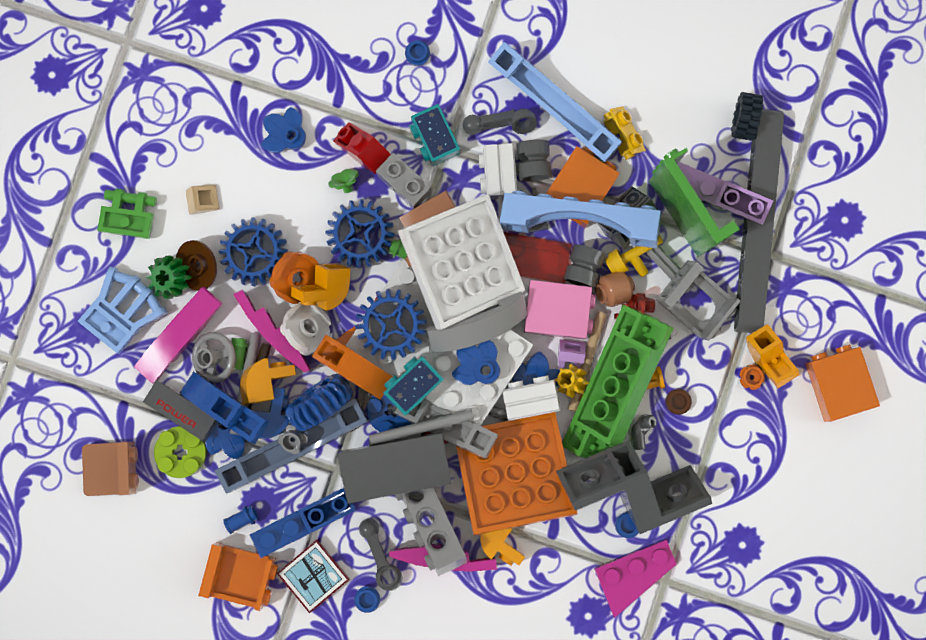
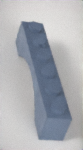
M354 398L317 426L300 431L308 435V442L300 447L301 451L298 454L285 451L277 439L214 471L225 493L228 494L364 425L369 420L358 399Z

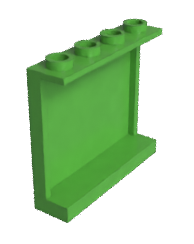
M675 148L663 156L664 159L652 171L653 176L648 182L696 256L699 257L737 232L739 228L734 220L721 229L718 228L677 165L688 152V149L684 148L679 152Z

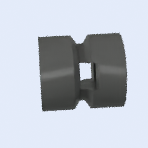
M527 140L516 144L517 159L521 160V163L518 165L520 181H541L552 178L551 162L547 161V158L550 156L548 140Z
M575 244L570 257L573 264L567 265L563 280L574 285L595 289L599 277L596 269L602 267L605 253L591 247Z

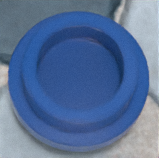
M412 41L405 49V57L411 65L421 66L429 60L430 49L423 41Z
M371 586L360 588L354 597L355 606L364 613L375 611L380 604L379 592Z

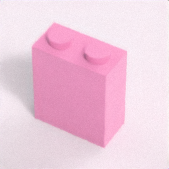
M530 280L524 333L585 340L587 334H592L593 319H589V311L595 307L596 294H591L592 287Z

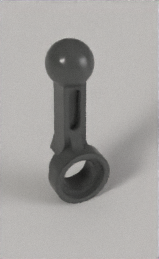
M512 109L506 112L483 116L468 115L463 120L462 126L464 131L470 135L478 134L482 130L512 126L514 132L526 134L536 128L537 120L535 114L528 109H520L516 112ZM522 118H528L525 121H519Z
M371 518L364 519L359 525V533L363 538L367 539L376 562V582L383 590H396L402 583V572L395 565L389 564L377 535L379 532L378 523ZM387 570H392L395 573V579L391 584H384L382 581V575Z

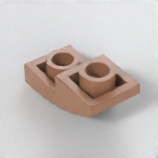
M446 190L399 217V219L406 228L456 206Z

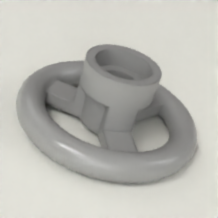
M208 332L196 341L192 352V362L197 374L211 383H219L226 380L233 372L236 363L235 349L232 342L222 333ZM212 339L218 340L226 349L221 351L213 350L207 341ZM228 357L225 370L221 374L215 375L217 364L220 363L221 359Z

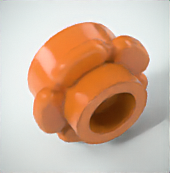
M757 365L743 367L739 374L741 385L751 390L760 388L765 380L764 372ZM750 375H753V376H754V379H753V380H751V379L749 378Z

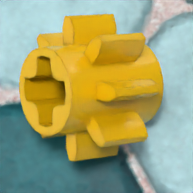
M572 364L569 365V369L561 368L558 377L555 379L560 386L557 391L563 394L566 393V396L571 398L575 397V393L584 394L583 390L589 384L584 377L586 371L578 369L577 366Z

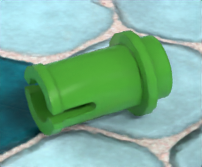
M393 239L388 253L392 254L393 258L397 256L405 259L407 253L401 239Z
M231 337L236 353L234 368L236 370H243L245 349L249 346L246 344L247 339Z

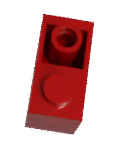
M350 122L339 130L338 135L333 140L338 147L374 174L391 155L375 137Z

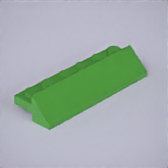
M626 305L622 306L563 439L562 444L564 448L579 457L588 458L623 443L671 336L673 327L646 313Z

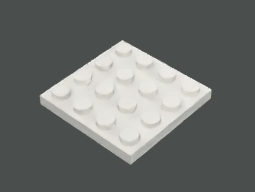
M489 194L398 230L425 302L438 330L498 304L500 299L526 291Z

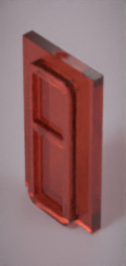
M503 232L521 277L565 284L563 278L567 265H569L571 244Z

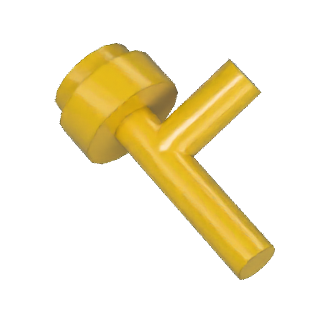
M660 234L657 246L664 242ZM635 246L623 254L616 248L608 253L605 261L612 273H626L629 271L627 263L631 262L639 276L643 277L649 271L639 256L653 248Z

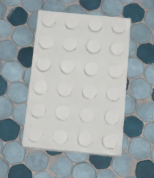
M403 259L381 291L382 298L387 297L386 289H391V297L396 296L397 289L401 290L400 298L403 300L407 293L411 294L408 303L411 305L415 300H418L419 304L414 310H424V314L419 315L418 320L425 319L427 321L426 324L419 325L418 329L426 331V328L435 324L412 267L409 268L406 260ZM385 303L375 310L383 315H390L399 304ZM406 308L400 318V323L405 329L412 332L413 318ZM483 311L478 312V313H476V314H474V315H472V316H470V317H468V318H471V317H473V316H476V315H478V314H481V313H483ZM399 312L395 317H390V319L387 318L385 320L379 317L387 325L383 337L387 332H392V329L393 331L397 329L403 332L395 323ZM370 317V333L377 340L382 326L380 322ZM356 329L346 344L348 348L391 376L396 375L398 378L406 372L403 366L414 356L418 360L423 356L444 379L425 398L452 414L472 409L474 420L469 422L480 426L502 394V390L506 388L533 347L532 343L512 330H508L490 339L498 350L496 362L500 366L499 378L492 384L477 382L473 385H465L458 382L452 376V372L461 365L458 361L456 350L433 353L430 348L427 332L425 335L417 333L416 338H419L422 343L420 345L415 341L411 343L415 348L413 353L406 347L404 349L406 357L402 358L400 351H396V360H391V352H387L386 358L381 359L382 350L379 349L375 355H372L371 350L374 348L372 344L365 349L363 344L368 339L365 337L359 340L357 337L359 334L364 333V329ZM397 333L391 334L383 346H398L407 339ZM485 366L483 368V375H488L490 373V367Z

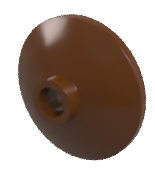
M190 240L183 243L177 251L176 258L183 259L182 265L189 266L186 275H190L192 278L186 280V283L190 289L199 291L202 287L208 289L214 283L217 275V263L213 252L205 243L198 240Z

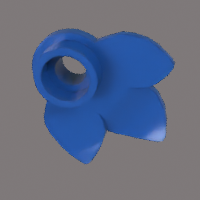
M289 107L284 116L275 113L265 116L263 125L269 135L262 141L261 146L272 153H280L285 149L296 150L303 147L306 142V133L302 128L303 118L300 112ZM296 133L295 138L290 140L291 135Z
M491 340L480 343L478 347L474 345L456 350L457 358L461 365L452 372V376L458 382L465 385H473L477 382L492 384L499 378L500 366L496 362L498 350ZM485 366H489L491 369L488 375H483L482 373Z
M539 351L528 360L526 365L521 363L513 375L512 381L523 380V385L534 383L533 378L548 376L549 380H554L558 377L560 370L549 369L547 358Z
M217 423L205 445L210 455H214L222 449L227 456L238 459L243 455L244 440L246 439L240 435L230 434L231 429H221Z

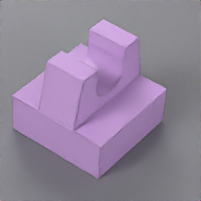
M560 339L558 346L559 368L564 369L565 363L568 361L574 362V366L580 369L585 360V343Z

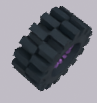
M741 92L733 114L731 136L753 141L758 132L760 118L762 117L763 95Z

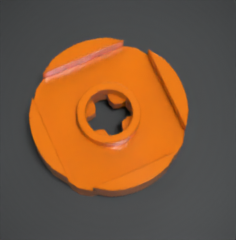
M286 252L273 269L269 280L270 286L282 300L291 304H298L301 301L291 297L292 286L314 285L315 264L319 263L308 254ZM299 272L300 281L293 283L294 274Z

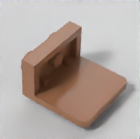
M135 442L86 444L82 447L83 493L86 496L136 494V489L139 486V477L136 473L135 465L138 460Z

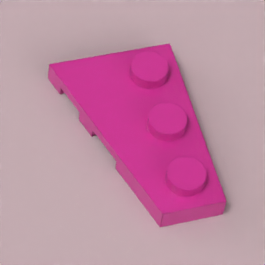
M664 539L595 567L594 570L613 617L615 618L671 570L676 565V561L667 540Z

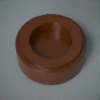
M682 389L672 390L665 397L667 410L675 415L686 413L692 404L689 393Z

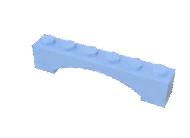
M503 42L488 61L490 65L550 113L604 162L608 161L623 143V141L509 44Z
M522 191L504 194L500 224L503 230L528 233L529 228L544 222L560 219H581L601 223L621 232L630 239L631 246L657 249L661 210H656L653 206L635 208L630 207L626 203L604 204L600 200L582 202L574 197L556 199L548 194L530 196Z

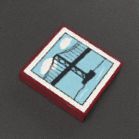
M318 539L277 572V575L309 614L350 580Z

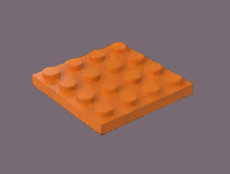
M555 412L482 426L499 435L487 459L456 446L474 536L578 514L577 510H574L556 473L557 470L566 467L567 463Z

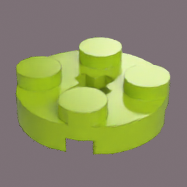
M180 426L170 428L161 433L154 447V459L158 469L173 478L192 476L204 465L207 458L205 442ZM178 445H183V449L187 450V455H183L182 460H179L178 456L174 455V450L178 449Z

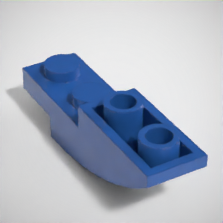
M194 371L180 391V394L191 403L252 444H256L269 424L267 420Z
M342 488L249 534L259 557L262 558L356 511L353 503L347 502L345 490Z

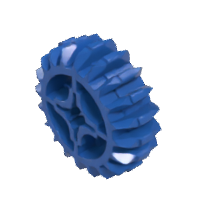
M359 199V207H355L353 200H350V209L346 210L345 206L341 204L340 209L343 213L341 215L336 211L332 213L337 221L328 220L327 224L334 229H328L325 233L334 238L326 242L328 246L336 245L331 250L333 255L341 252L337 258L339 262L344 261L348 257L346 265L349 267L352 266L354 260H356V266L359 269L362 267V261L364 260L367 267H371V258L374 257L375 261L380 263L381 260L378 254L388 255L384 246L391 247L392 242L388 241L387 238H394L395 233L387 230L393 228L394 224L393 222L384 223L390 216L388 213L380 216L383 210L382 206H378L373 210V201H369L366 208L364 207L363 199ZM364 214L373 217L375 220L359 223L353 216ZM347 220L351 231L345 237V240L341 242L340 230ZM353 224H355L358 229H366L364 235L367 244L364 242L363 239L360 240L359 236L357 239L354 238L357 234ZM381 226V238L374 248L370 241V236L375 231V228ZM360 244L368 252L356 254L346 250V248Z
M251 217L250 225L247 224L245 219H241L242 227L239 228L235 223L231 226L235 232L231 234L229 231H225L224 234L229 240L220 241V244L225 246L226 249L219 250V254L227 256L220 260V264H230L224 270L225 273L231 274L234 272L232 275L234 281L239 280L242 276V285H246L249 279L253 287L257 286V279H260L262 285H266L267 280L265 277L269 276L271 278L276 263L282 258L281 255L289 252L288 249L280 248L287 244V240L279 239L283 234L282 231L277 230L273 232L276 227L275 224L270 223L266 227V220L263 218L258 225L255 217ZM256 232L248 243H237L246 234ZM264 234L269 236L273 243V254L263 250L262 238ZM255 246H258L256 249L263 255L254 254L250 259L251 255L246 250H254ZM234 250L244 254V271L235 262ZM271 261L264 269L252 272V269H255L258 262Z
M386 289L387 297L382 298L381 292L377 291V301L374 302L372 297H367V301L371 304L369 308L363 304L360 305V308L366 311L365 316L356 314V318L363 320V324L355 325V329H364V333L359 334L357 337L359 340L365 337L368 339L363 344L365 349L371 344L374 346L371 350L372 355H375L379 349L382 350L381 359H385L386 353L391 352V360H396V351H400L401 357L404 358L406 357L404 351L406 347L412 353L415 351V348L411 345L413 341L419 345L422 343L419 338H416L417 333L421 335L426 334L425 330L418 329L419 325L427 323L425 319L418 320V316L424 314V310H414L418 306L419 301L415 300L410 305L408 301L411 298V294L409 293L406 294L403 300L400 298L401 290L397 289L395 297H391V289ZM385 303L399 304L390 315H383L375 310ZM406 308L413 318L412 332L405 329L400 323V318ZM399 312L395 323L403 332L397 329L393 331L392 329V332H387L383 337L387 325L379 317L386 320L387 318L395 317ZM370 317L376 319L382 326L377 340L370 333ZM397 333L407 339L398 346H383L391 334Z
M332 374L325 379H321L289 404L285 411L288 421L297 431H305L313 426H317L320 422L325 421L336 411L340 410L350 400L353 394L351 386L347 379L340 374Z

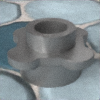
M289 424L286 427V432L278 437V442L285 451L298 454L301 451L300 447L308 442V435L297 431L294 426Z

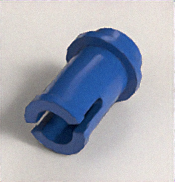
M252 505L249 507L244 506L240 512L223 519V523L227 531L232 534L248 524H255L259 517Z

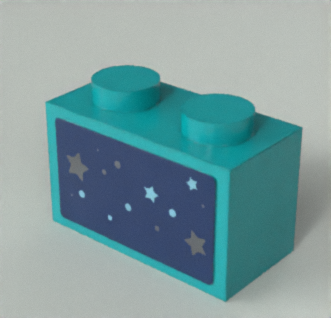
M439 104L411 116L412 124L409 125L414 139L419 138L423 145L419 149L425 162L430 161L434 167L460 155V148Z
M414 356L403 366L406 372L398 378L394 375L384 384L387 390L383 393L404 416L444 380L423 356L419 360Z

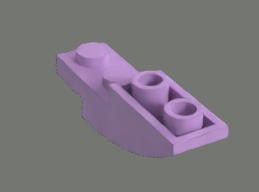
M681 162L677 164L700 200L763 225L773 200Z

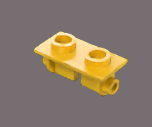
M623 106L609 109L610 112L603 115L605 119L603 122L606 128L614 135L620 134L621 136L619 139L623 143L618 148L621 157L629 160L635 154L646 151L641 135L636 132L632 124L631 115Z

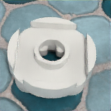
M301 303L294 305L286 312L283 323L280 326L282 335L286 337L291 346L305 356L315 352L325 335L332 338L329 328L332 325L330 318L317 305H303ZM304 325H310L311 328L309 331L311 333L305 330Z

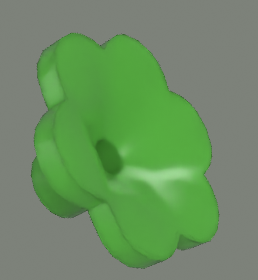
M345 169L341 173L334 174L328 185L330 188L343 189L344 193H350L353 191L352 184L356 182L359 173L357 170Z

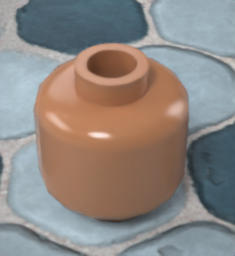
M624 272L603 275L598 279V283L595 286L597 299L601 304H605L608 307H615L629 302L635 290L633 279Z

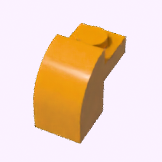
M340 263L315 264V284L292 286L291 297L301 301L303 305H317L324 310H331L340 305L348 294L351 268Z
M768 324L746 337L747 347L754 362L769 377L777 389L799 376V370L784 353L783 342Z
M268 358L251 364L244 371L240 380L242 404L248 405L273 400L274 394L271 380L289 378L296 375L295 366H286V362L283 361L271 363L269 368Z
M513 528L480 534L482 549L491 560L498 551L501 553L499 556L501 560L510 566L513 563L520 566L525 558L524 554L505 542Z

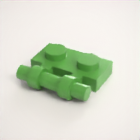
M115 189V191L105 190L104 199L112 200V207L101 206L97 231L150 239L154 214L144 212L146 206L155 207L157 197L148 196L144 192H138L137 194L127 193L124 189ZM124 202L135 204L134 210L122 209V204Z

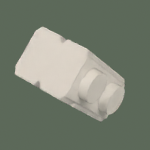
M514 144L484 145L483 153H478L479 168H484L485 178H480L481 193L489 194L491 200L504 199L505 193L517 191Z
M548 376L533 378V384L523 385V380L508 383V389L502 390L508 421L560 411L561 406L555 379L549 380Z

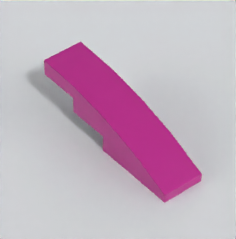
M202 287L161 332L134 368L152 384L155 383L170 364L178 359L189 343L197 338L223 303L205 287Z
M244 290L233 294L248 319L283 357L307 374L312 372L304 355L291 346L286 337L282 335L280 328L276 327L266 308L263 307L256 311L247 292Z
M441 543L431 545L435 549L442 548ZM424 546L390 549L389 556L392 558L428 567L424 558L428 553ZM463 550L467 563L451 571L497 570L496 558L493 557L492 560L490 558L469 560L468 550Z

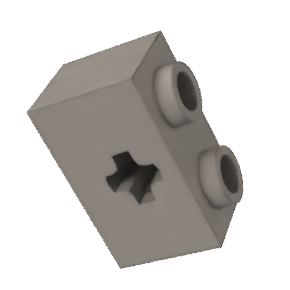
M392 153L376 170L377 177L412 209L418 207L432 192L431 186L395 153Z

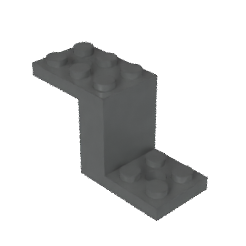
M629 440L556 471L575 511L619 493L622 503L639 534H643L713 504L711 496L691 465L650 481L646 468ZM594 478L591 482H585L588 479ZM677 492H681V493H682V494L679 495V496H672L673 494H675V493H677Z

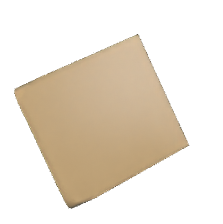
M216 185L191 186L186 190L190 215L219 210Z

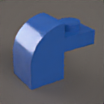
M276 387L273 389L274 399L271 400L269 413L252 410L269 422L259 439L273 438L287 427L289 423L288 417L281 415V411H286L289 396L284 395L285 389Z

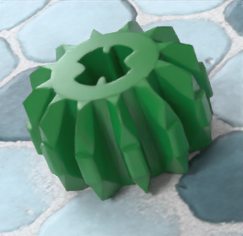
M166 255L163 258H156L154 260L155 264L148 267L151 274L145 278L151 280L152 283L148 288L155 289V296L172 299L173 297L182 296L183 290L189 288L186 280H190L192 277L186 275L189 266L182 265L183 259Z

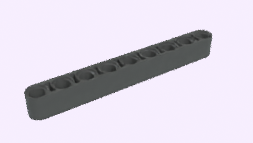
M762 109L758 132L755 139L751 142L747 190L771 199L773 203L763 225L744 218L736 296L740 303L736 306L737 310L734 316V331L751 334L763 327L765 321L784 123L783 111Z

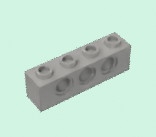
M434 488L395 495L398 501L403 499L406 508L402 511L408 524L414 523L417 531L413 535L418 546H424L428 553L424 558L430 571L435 569L437 575L440 576L467 563L466 555ZM417 493L424 496L420 502H412L410 500L411 496ZM426 516H431L435 519L428 526L421 524V520ZM437 539H442L446 542L445 546L441 549H435L431 545Z

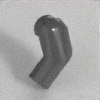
M641 415L631 426L634 450L646 449L644 435L657 424V420L653 415Z

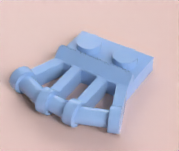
M110 266L99 296L78 322L113 351L120 354L142 327L164 317L168 312L159 303L154 294L155 290L141 283V278L137 275L132 276L119 272L117 268ZM117 281L126 284L109 303L107 299L113 282ZM135 290L140 296L123 314L117 308L130 292ZM147 301L153 312L136 322L131 321L133 316Z

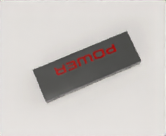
M158 380L155 381L143 400V403L204 442L207 441L218 423L217 420L202 411L184 396Z

